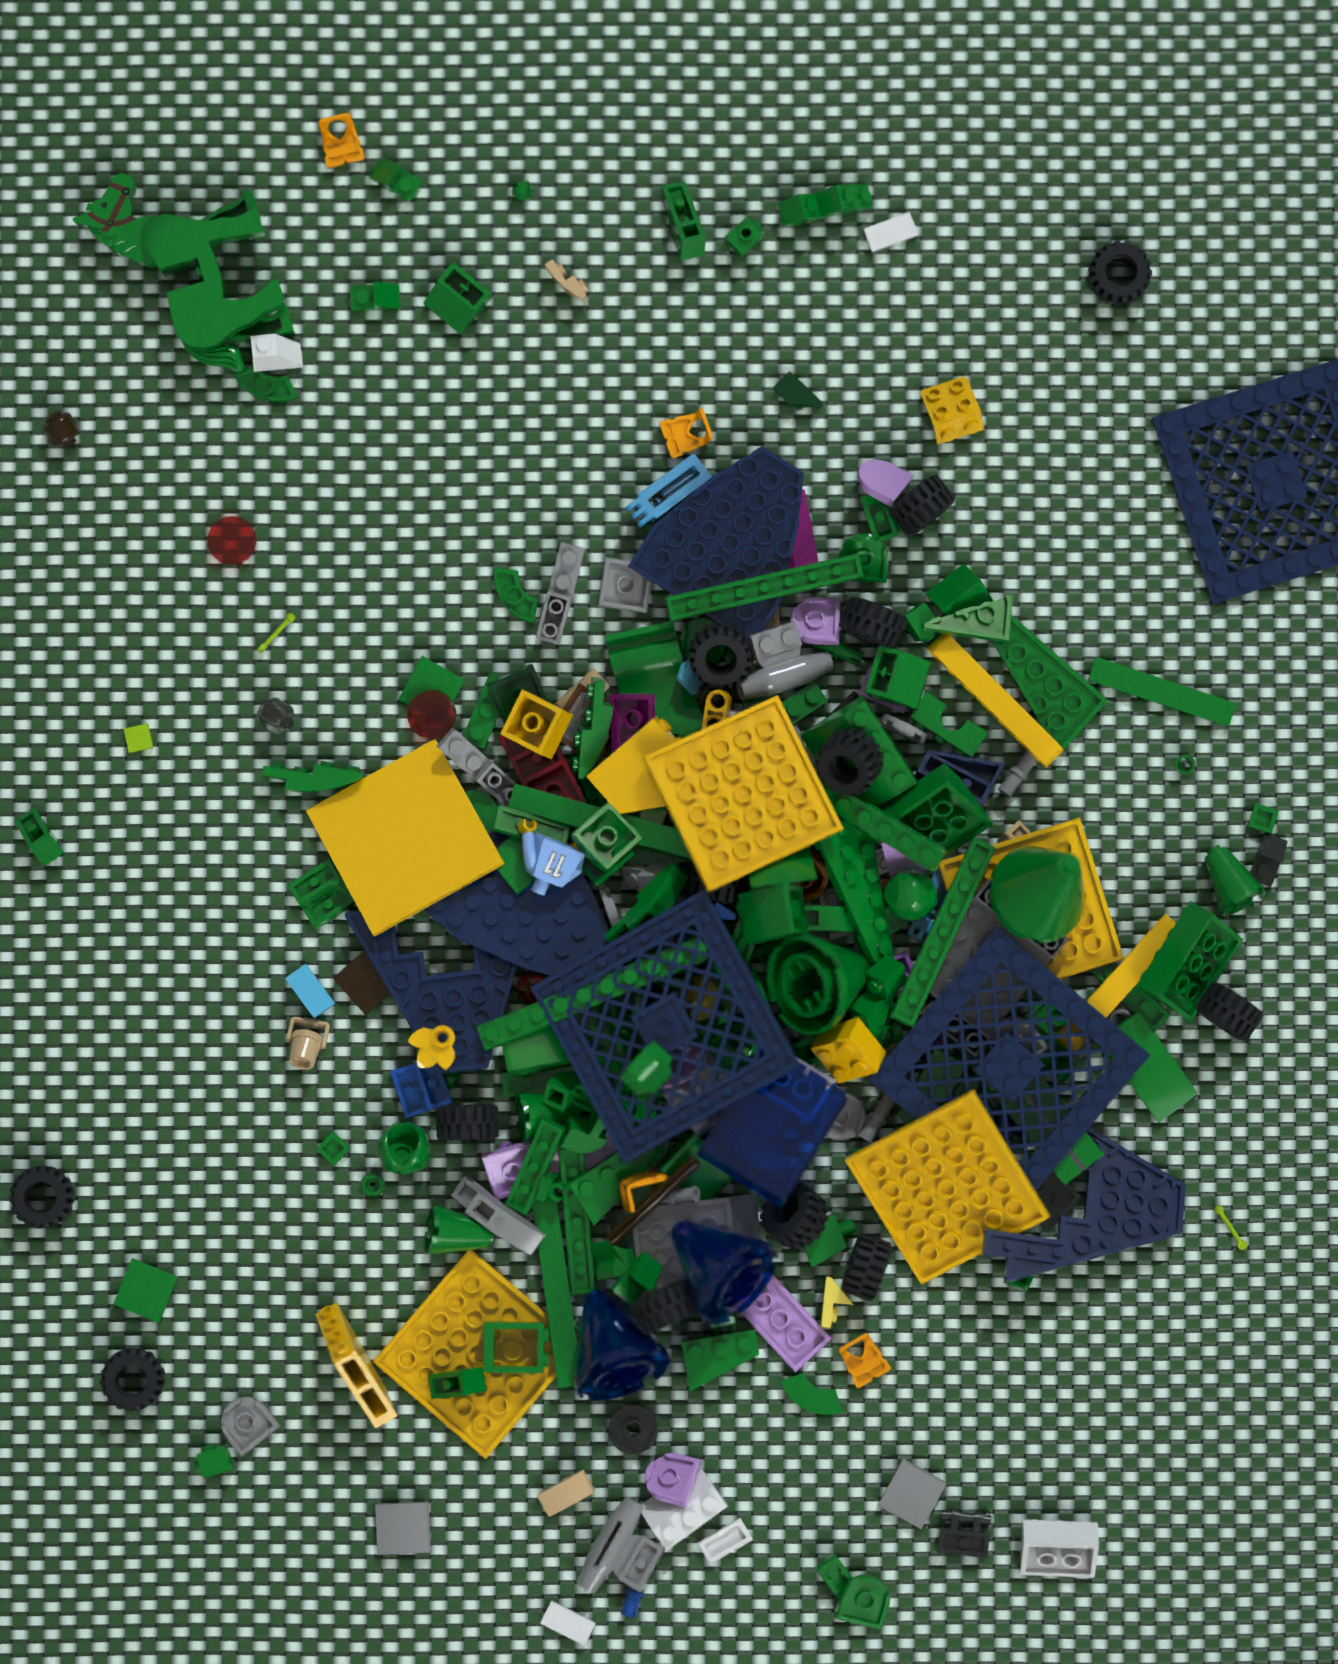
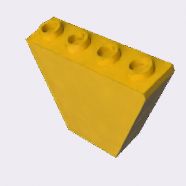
M654 717L586 776L619 814L666 806L643 760V756L681 739L680 737H674L670 732L671 726L664 718Z
M336 1302L325 1306L315 1315L333 1363L374 1427L377 1428L397 1416L389 1393L339 1304Z

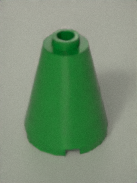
M1216 845L1206 852L1208 855L1204 859L1222 916H1226L1227 912L1229 915L1242 911L1254 904L1253 898L1258 895L1259 899H1261L1266 894L1264 887L1227 847Z
M527 1092L515 1094V1113H518L519 1119L516 1123L522 1141L533 1140L538 1126L544 1117L563 1126L569 1114L581 1118V1116L585 1115V1110L572 1104L565 1112H562L542 1103L544 1094Z
M431 1205L426 1221L429 1224L428 1232L425 1231L424 1236L425 1253L433 1255L487 1249L488 1245L493 1243L494 1233L474 1218L439 1205Z

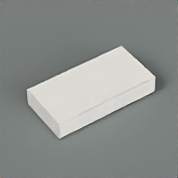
M910 212L863 230L872 253L918 236Z
M738 1518L697 1543L710 1565L753 1539L742 1519Z
M551 1600L540 1624L585 1646L596 1622Z

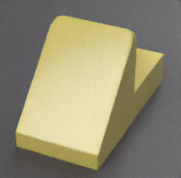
M825 1276L820 1326L831 1328V1323H836L838 1308L833 1307V1304L853 1305V1303L830 1276Z

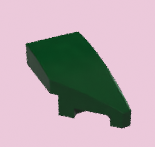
M790 371L772 388L779 397L789 406L795 407L796 410H803V408L816 407L817 409L824 407V404Z

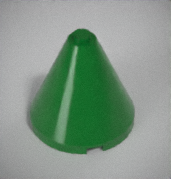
M1025 846L1005 855L992 871L990 877L992 878L991 890L989 891L992 909L1002 925L1017 937L1038 940L1037 943L1054 942L1066 936L1079 923L1085 907V892L1081 863L1075 855L1044 847Z
M805 934L792 936L784 939V942L780 946H776L770 954L766 969V984L771 1002H777L782 1012L779 1017L790 1028L802 1034H819L830 1030L840 1021L867 982L866 971L872 965L868 963L866 956L817 937Z

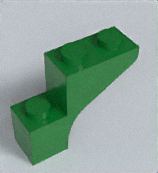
M868 184L835 185L815 194H798L778 202V208L783 226H800L822 218L870 210L873 208Z
M888 955L883 956L866 971L869 990L849 1006L851 1019L859 1017L879 1044H881L891 1001L907 980L904 964Z

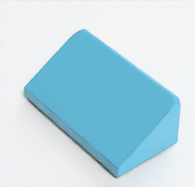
M307 964L285 978L314 1018L335 1004Z

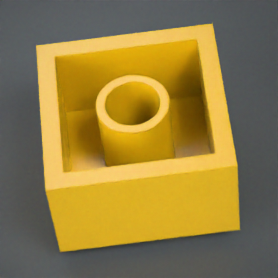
M521 690L500 734L542 756L552 759L573 714L530 692Z
M859 1017L837 1023L830 1030L817 1034L811 1050L838 1084L877 1073L886 1054V1051Z

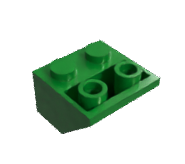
M452 262L437 280L423 305L462 335L492 299V294L462 268Z
M879 645L865 693L872 699L918 710L931 662L901 650Z

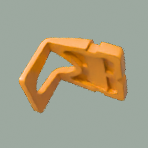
M343 113L318 121L322 133L327 168L342 166L345 162L350 164L365 159L350 113ZM342 120L347 125L346 132L341 139L334 137L328 131L331 122Z
M699 408L696 413L675 417L673 420L666 419L659 423L663 438L668 440L666 446L672 459L682 456L685 452L689 453L702 447L713 439L703 408ZM698 419H701L705 426L706 433L704 438L696 437L689 433L691 426Z
M653 1169L622 1179L619 1182V1190L623 1209L629 1213L635 1212L630 1188L662 1182L667 1179V1175Z
M867 1333L839 1348L848 1372L853 1376L852 1380L856 1388L863 1387L871 1382L873 1377L878 1378L891 1370L890 1365L886 1359L882 1358V1353ZM859 1341H864L862 1357L852 1355L847 1352V1349Z

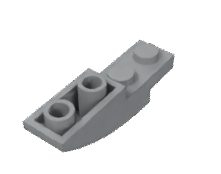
M561 542L535 639L560 645L585 552L584 547Z
M451 728L436 747L505 807H508L514 785L517 783L460 733Z
M468 1175L462 1178L451 1195L466 1208L465 1212L476 1221L529 1255L534 1254L546 1236L520 1213L501 1203Z

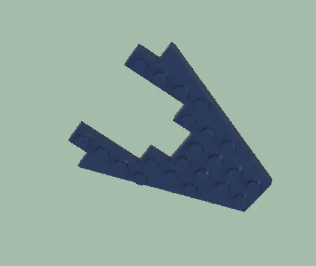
M360 911L345 912L346 920L413 1033L421 1028L433 1030L441 1025L448 1026L454 1032L455 1042L452 1046L455 1052L454 1062L446 1070L437 1062L433 1067L438 1075L488 1069L494 1049L489 1051L484 1049L477 1026L504 1015L517 966L472 946L475 970L426 976L423 952L398 955L395 926L374 937ZM441 1034L438 1037V1041L444 1043L447 1040V1035Z
M1002 1114L994 1115L996 1127H1003ZM1007 1114V1126H1017L1009 1114ZM1089 1127L1086 1132L1104 1155L1082 1171L1087 1172L1083 1219L1060 1216L1057 1239L986 1229L983 1235L982 1256L1006 1259L1004 1282L1008 1283L1180 1235L1183 1228L1186 1184ZM1008 1131V1137L1022 1139V1131Z

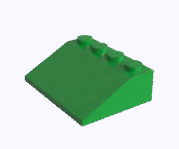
M863 695L800 734L816 760V755L820 748L837 730L840 731L842 728H847L849 731L851 728H856L857 732L863 730L866 732V736H872L875 739L873 742L881 747L879 752L883 753L884 758L882 762H884V766L881 769L880 775L866 792L864 791L858 796L874 806L898 796L917 784L915 774ZM842 756V759L848 766L858 769L850 758Z
M945 763L917 781V784L879 808L947 849L944 858L993 825L991 818L960 777ZM870 835L874 840H876L881 845V841L879 839Z
M1190 901L1181 912L1175 926L1169 931L1161 948L1155 953L1149 967L1142 973L1137 985L1175 1013L1191 1022L1198 1012L1195 1008L1196 1004L1210 983L1218 981L1244 939L1213 913Z

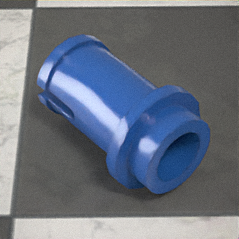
M628 1585V1588H625L626 1597L621 1614L636 1618L640 1598L644 1596V1593Z

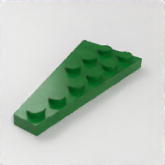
M1012 615L1009 641L1007 643L992 641L1039 724L1064 750L1108 700Z
M838 817L843 830L814 843L816 850L820 849L825 860L824 867L839 900H843L845 903L849 922L853 921L858 932L857 939L868 963L874 964L885 955L894 959L873 838L861 828L842 817Z

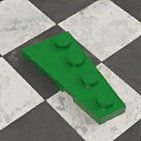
M661 1144L627 1163H624L618 1151H615L567 1183L594 1226L621 1198L619 1182L630 1175L646 1172L665 1151Z

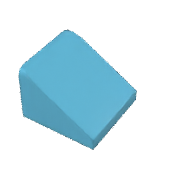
M690 660L681 663L677 681L691 695H694L702 683L699 682V677H695L692 673Z

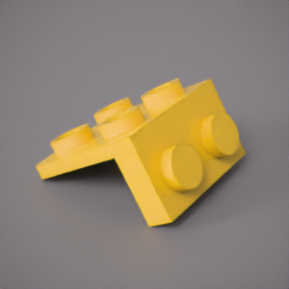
M960 377L921 391V397L931 419L937 444L950 442L984 430L980 407L966 377Z

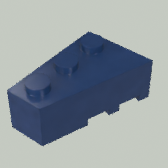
M928 750L915 776L917 780H920L945 763L960 777L981 807H983L1005 763Z

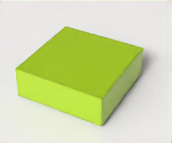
M148 723L124 728L129 753L154 748Z

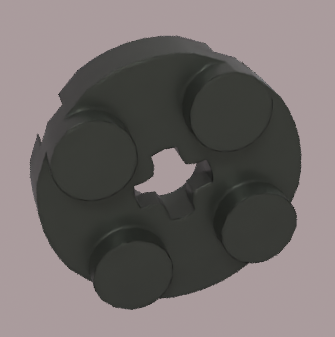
M628 1404L618 1409L609 1422V1435L612 1443L619 1451L630 1455L642 1453L650 1449L658 1436L657 1420L648 1408L639 1404ZM635 1422L641 1431L639 1434L634 1433L633 1436H630L629 1430L626 1427L628 1424L633 1425Z

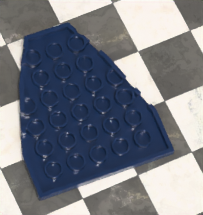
M761 446L751 454L715 474L688 498L672 509L671 512L656 522L628 567L672 595L788 569L799 527L804 472ZM781 597L704 615L720 625L723 622H728V626L732 627L734 624L738 627L739 632L742 630L745 633L746 639H748L749 635L764 630L778 608Z
M491 831L488 834L497 851L505 840L513 837L496 831ZM496 869L424 909L427 914L456 940L477 947L480 951L493 954L503 961L535 974L540 973L551 976L610 943L604 936L609 930L597 899L582 872L569 883H566L564 887L550 883L545 896L531 890L534 882L516 895Z

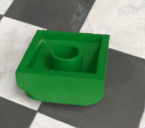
M609 802L571 836L580 851L598 869L604 872L613 868L625 854L642 840V837Z

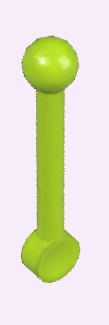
M293 613L286 615V620L257 649L260 654L289 622L291 623L295 620V615Z
M1221 1205L1215 1206L1214 1212L1220 1215L1237 1241V1247L1240 1250H1245L1247 1242L1241 1240L1224 1214V1208Z

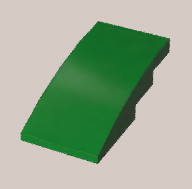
M1136 1011L1117 1025V1027L1146 1050L1150 1056L1128 1083L1154 1119L1160 1123L1197 1095L1198 1092L1146 1021ZM1108 1052V1056L1112 1061L1114 1057Z

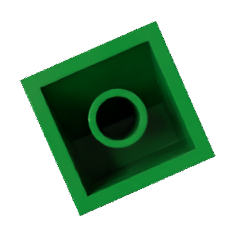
M783 883L738 894L736 909L738 914L741 915L740 935L745 944L754 945L783 940L796 935H809L801 885Z
M551 1025L502 1045L507 1071L522 1077H529L571 1064Z
M689 1128L656 1164L669 1177L690 1156H695L700 1161L701 1166L679 1187L697 1186L700 1190L699 1201L715 1199L717 1196L715 1192L721 1186L725 1188L734 1179L732 1174L735 1170Z

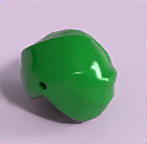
M905 868L899 870L888 881L884 890V898L888 907L896 916L903 920L914 921L929 915L933 911L937 903V891L932 878L928 874L915 868Z
M733 1021L730 1034L742 1037L745 1023ZM727 1022L718 1024L714 1029L725 1032ZM749 1028L747 1039L756 1041V1036ZM712 1033L709 1046L720 1049L723 1036ZM728 1037L725 1051L737 1054L740 1041ZM745 1042L742 1056L754 1059L757 1046ZM710 1051L711 1056L717 1060L718 1053ZM723 1055L720 1067L732 1071L735 1058ZM740 1059L737 1071L751 1064V1062Z
M396 1122L386 1129L379 1138L377 1144L380 1161L390 1172L406 1175L418 1172L427 1166L430 1160V1144L426 1132L420 1126L411 1122Z

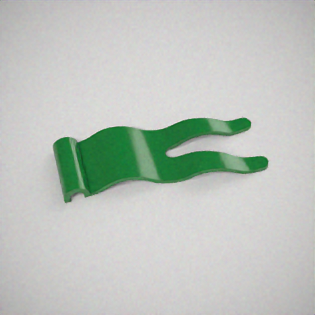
M674 621L605 635L611 667L620 694H654L655 717L657 716L659 719L664 718L672 728L670 732L673 735L681 736L682 739L702 729L703 713L697 705L695 695H691L677 681L683 659L676 636Z

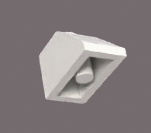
M277 334L250 336L254 372L303 367L300 343Z

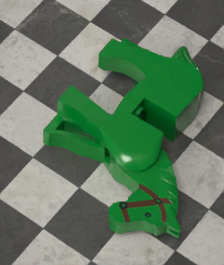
M120 173L111 179L106 192L100 199L87 204L85 214L72 219L75 224L88 228L97 240L111 251L133 263L150 268H158L164 277L196 268L199 280H201L200 283L166 292L175 332L188 353L196 360L206 365L228 368L241 373L245 370L241 351L234 345L251 344L250 336L277 334L286 337L295 334L278 279L271 280L261 291L249 298L228 300L223 273L212 250L219 243L265 236L252 189L245 191L234 203L218 208L201 220L170 214L134 218V207L131 199L137 191L136 183L130 175ZM277 311L275 314L265 317L266 315Z

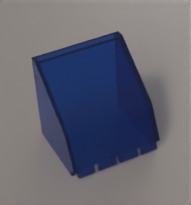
M763 1049L761 1050L759 1059L765 1056ZM801 1063L800 1067L724 1108L696 1153L700 1158L780 1208L789 1197L848 1100L845 1097L847 1092L835 1084L831 1083L829 1089H826L824 1086L828 1080L816 1072L810 1070L807 1076H805L803 1072L806 1066Z

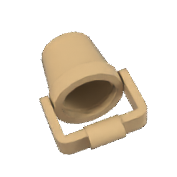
M307 1017L291 1018L286 1042L291 1043L289 1061L292 1066L303 1070L313 1068L319 1050L321 1048L326 1049L330 1030L328 1022ZM294 1025L325 1030L324 1038L311 1030L300 1029L293 1032Z

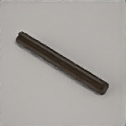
M690 1156L634 1208L635 1212L629 1213L606 1235L607 1241L611 1245H617L701 1166L700 1161L695 1156Z

